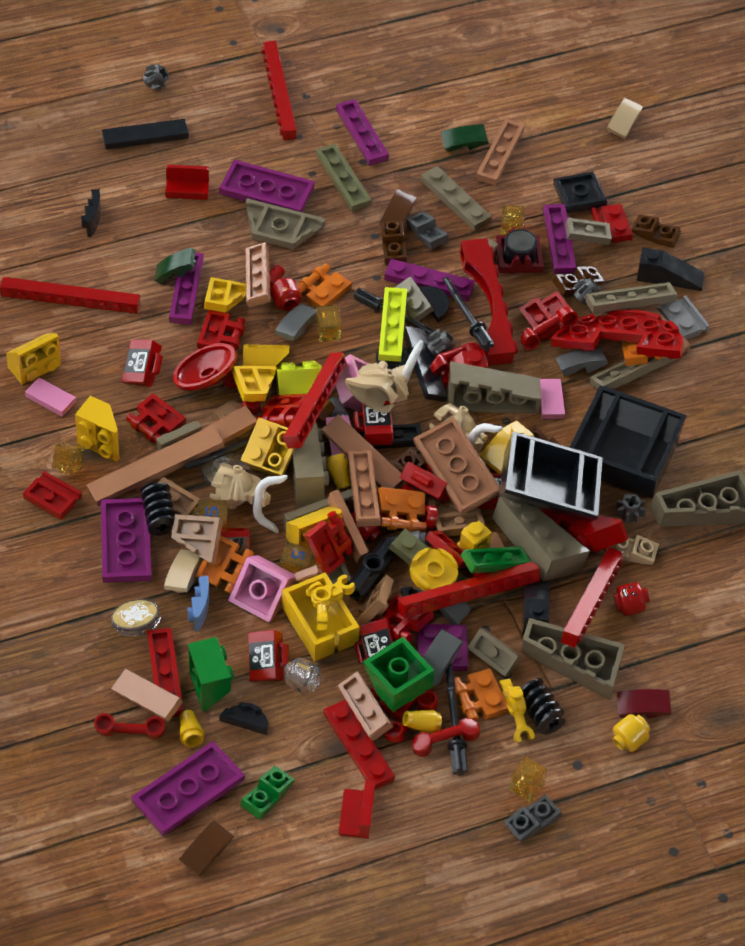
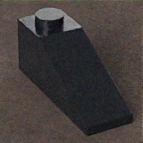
M642 247L637 281L654 284L670 282L673 287L702 291L703 271L664 250Z
M540 578L538 582L523 586L522 635L525 633L529 618L549 623L548 580L543 581Z

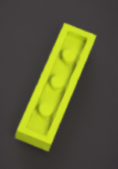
M385 287L378 360L401 362L407 289Z

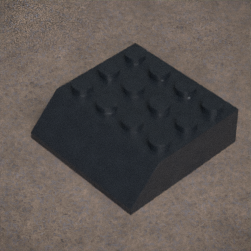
M600 385L569 448L603 457L602 481L653 499L674 454L687 415Z
M513 431L504 452L499 496L526 503L530 506L547 509L554 513L571 516L578 520L592 522L597 520L599 513L603 457Z

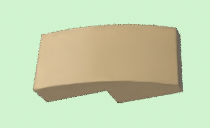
M624 98L611 119L607 131L626 139L643 106Z
M637 535L635 539L628 538L627 541L611 546V548L622 551L624 561L652 565L659 544Z
M181 549L170 567L164 589L172 590L176 593H187L196 581L195 572L204 559L190 550Z

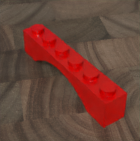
M488 238L461 241L459 254L463 271L481 287L490 305L491 324L487 333L494 342V347H490L489 351H485L487 365L513 363L514 356L518 353V346L516 340L513 341L512 339L513 326L512 322L507 319L508 305L502 299L504 295L503 285L498 283L499 270L498 266L493 263V246H489Z

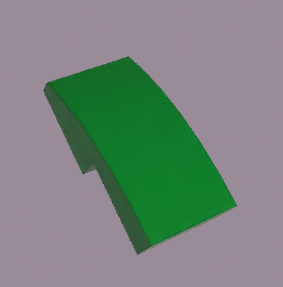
M273 766L259 778L258 786L241 799L240 806L261 820L286 794L295 779L277 766Z

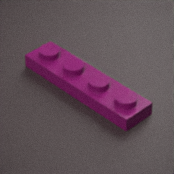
M356 99L336 104L338 115L368 165L371 166L388 161L389 154Z
M565 204L544 205L543 215L553 273L573 274L576 264L572 241L567 239Z
M195 253L194 259L196 263L194 268L190 272L187 271L182 277L177 276L169 323L192 325L204 253Z
M394 259L390 260L384 274V280L398 284L411 276L418 287H435L442 290L448 297L454 298L442 280L444 277H449L461 298L469 302L475 286V280Z

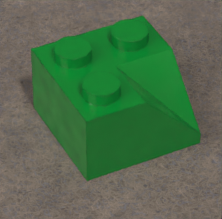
M217 637L188 644L189 674L202 712L210 709L231 691V681L234 680L232 666H227L225 661L227 660L225 646H220Z
M404 637L363 661V665L377 695L393 712L433 687L434 669Z

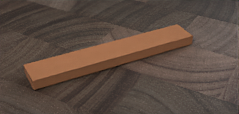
M245 405L197 432L213 425L225 444L253 429L257 420ZM177 468V469H175V470H173V471H171V472H169V473H167V474H165V475H163V476H160V477H158V478H156V479H154V480H152V481H150V482H148V483H154V482L158 481L159 479H161L162 477H165V476L169 475L170 473H172V472H174V471H176V470H178V469H180V468ZM143 485L135 488L138 492Z
M212 425L86 484L96 505L99 506L103 499H114L224 447V442Z

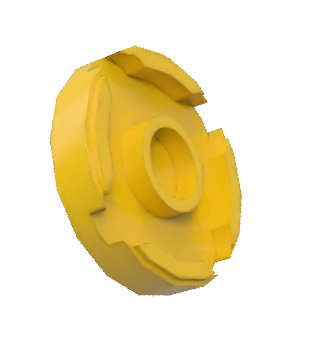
M425 548L417 552L412 559L409 570L412 581L423 591L456 583L458 577L456 560L450 553L440 548H437V550Z

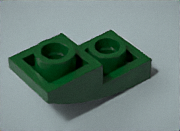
M484 124L466 125L441 131L447 153L465 146L471 150L489 144Z
M184 249L163 259L157 264L154 281L162 285L168 278L171 279L174 274L182 277L187 271L190 272L196 263L194 259L195 249Z

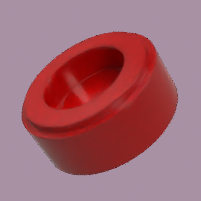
M425 505V515L420 518V522H426V529H434L438 519L437 507Z

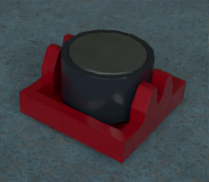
M512 227L507 235H496L499 273H543L544 266L540 235H534L525 227L521 229Z

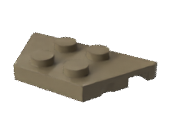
M248 198L246 200L251 237L254 240L294 250L326 225V218Z

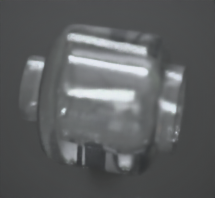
M296 658L292 662L287 663L284 668L286 685L301 694L314 692L322 681L320 668L305 658Z

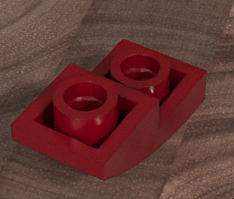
M637 689L617 692L618 715L620 718H625L629 714L635 716L646 715L647 718L672 715L669 690Z

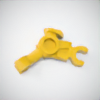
M341 575L336 583H329L324 587L319 581H316L306 590V596L311 597V602L315 609H317V631L327 632V609H329L330 604L343 598V595H350L355 591L354 583L344 585L347 583V575Z
M510 679L500 680L499 682L503 689L501 692L507 702L509 713L514 716L517 726L514 732V740L516 743L522 742L520 737L522 731L527 733L529 740L534 739V731L526 725L524 717L526 703L520 686L513 687Z

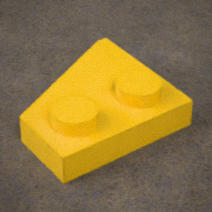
M210 277L204 309L226 313L246 298V283Z
M234 366L232 374L242 400L248 402L265 401L277 367Z

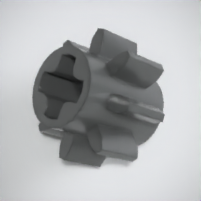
M160 64L147 66V72L143 75L146 86L152 88V90H160L166 87L165 82L169 79L167 69L164 66H160Z
M591 278L587 281L580 279L574 285L577 289L574 295L584 305L587 304L586 294L596 293L601 290L599 285Z
M440 329L428 336L430 341L427 342V346L435 357L439 353L452 350V346L455 345L454 338L446 330L441 333Z
M624 494L623 501L617 500V517H621L625 523H637L639 516L644 517L646 509L643 507L645 501L640 500L636 494Z

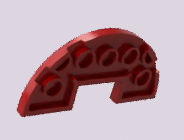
M641 310L607 311V315L597 317L594 314L578 318L577 323L571 327L563 326L551 337V346L562 349L573 348L590 351L596 348L601 339H610L611 341L620 340L638 343L636 346L637 355H646L647 357L658 356L669 359H681L684 351L683 335L680 334L679 327L671 320L668 322L662 320L661 315Z

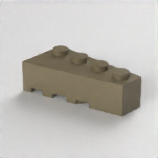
M450 361L447 389L448 403H452L457 407L464 406L468 408V412L539 414L541 404L540 378Z
M316 422L303 446L295 448L290 459L295 510L323 500L324 486L329 485L326 457H321L324 456L322 429L317 428Z
M742 470L657 492L654 495L650 508L659 527L745 523V476Z
M502 496L499 497L492 516L493 520L514 546H521L529 560L540 567V578L543 581L582 571L590 552L586 547L537 507L516 500H509Z
M529 618L522 641L521 653L610 700L622 661L625 644L584 634L581 643L578 642L574 648L561 643L564 627Z

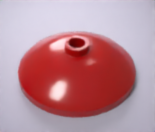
M225 343L202 347L189 354L177 365L173 372V381L179 389L186 391L211 388L220 383L231 372L235 365L237 354L231 345Z

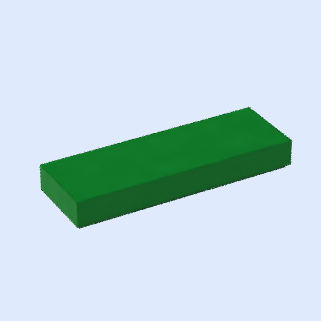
M521 546L464 549L461 554L471 573L496 572L531 562Z

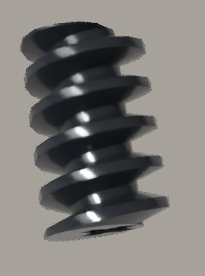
M148 483L140 488L148 532L151 535H165L172 530L174 525L175 509H173L172 495L169 492L170 486L167 483Z
M536 678L526 683L521 689L528 715L533 719L534 724L538 726L541 734L547 735L560 729L566 720L561 718L564 715V710L558 708L559 703L557 701H553L554 696L552 693H548L549 688L543 685V679Z

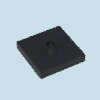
M594 171L553 178L554 188L561 203L565 204L567 214L590 210L592 207L601 208V206L607 205L608 201Z

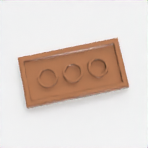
M454 417L413 438L414 444L434 475L449 483L445 487L446 493L460 515L499 495L500 486Z

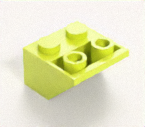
M302 361V365L295 366L293 362L280 363V367H277L275 374L277 394H307L322 366L316 361Z

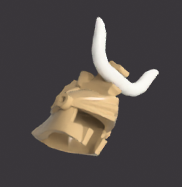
M422 340L416 344L406 364L403 366L399 365V367L393 368V370L387 369L388 364L385 361H380L379 364L368 363L366 366H362L357 372L359 376L345 379V384L349 391L367 407L382 413L390 412L395 406L394 402L407 400V395H409L407 383L421 352ZM386 400L390 401L391 404L383 406Z
M452 403L442 406L434 413V416L440 421L443 420L448 412L453 414L445 421L454 417L478 452H480L488 438L484 432L496 433L503 429L502 426L487 423L477 425L468 413V408L464 406L457 407ZM430 423V425H429L430 429H432L433 427H435V425H433L432 423Z
M221 464L211 483V486L216 487V494L210 493L209 497L211 500L228 503L227 507L230 509H236L237 506L248 501L250 504H253V514L258 523L278 534L277 526L265 518L262 513V507L270 504L271 495L266 492L267 487L284 482L288 476H271L261 480L259 477L243 470L239 465L232 467L229 464Z

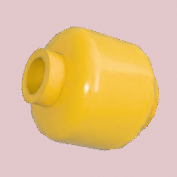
M629 714L614 725V737L612 740L620 750L625 749L629 752H634L649 740L651 729L643 717Z

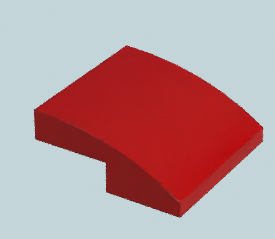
M556 291L541 301L536 297L518 309L533 329L556 315L558 309L563 307L570 308V306L560 293ZM561 322L538 335L541 341L551 339L563 327V324Z

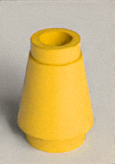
M344 453L326 458V467L337 489L350 487L348 458H345Z
M185 710L180 714V741L188 748L200 746L203 743L205 732L192 710Z
M435 710L405 711L402 722L404 726L431 734L440 731L442 716L440 713H436Z

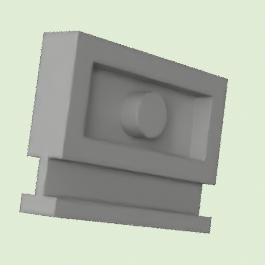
M684 296L681 300L677 299V302H670L659 306L658 311L668 321L671 320L679 327L680 334L686 340L700 335L703 331H709L710 325L687 296Z

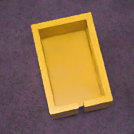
M326 572L282 590L281 607L314 662L334 654L335 648L339 652L354 646L359 641V625L342 598L332 602L329 609H327V632L317 631V609L313 606L311 597L306 596V590L316 581H319L323 587L332 583Z

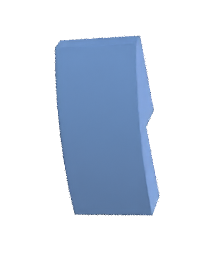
M199 576V586L194 587L195 597H191L192 607L187 608L188 622H193L194 631L201 629L208 612V576Z

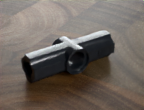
M383 537L373 552L364 557L363 565L347 584H355V591L349 595L350 598L355 601H363L374 585L383 579L384 572L397 556V554L389 549L395 539Z

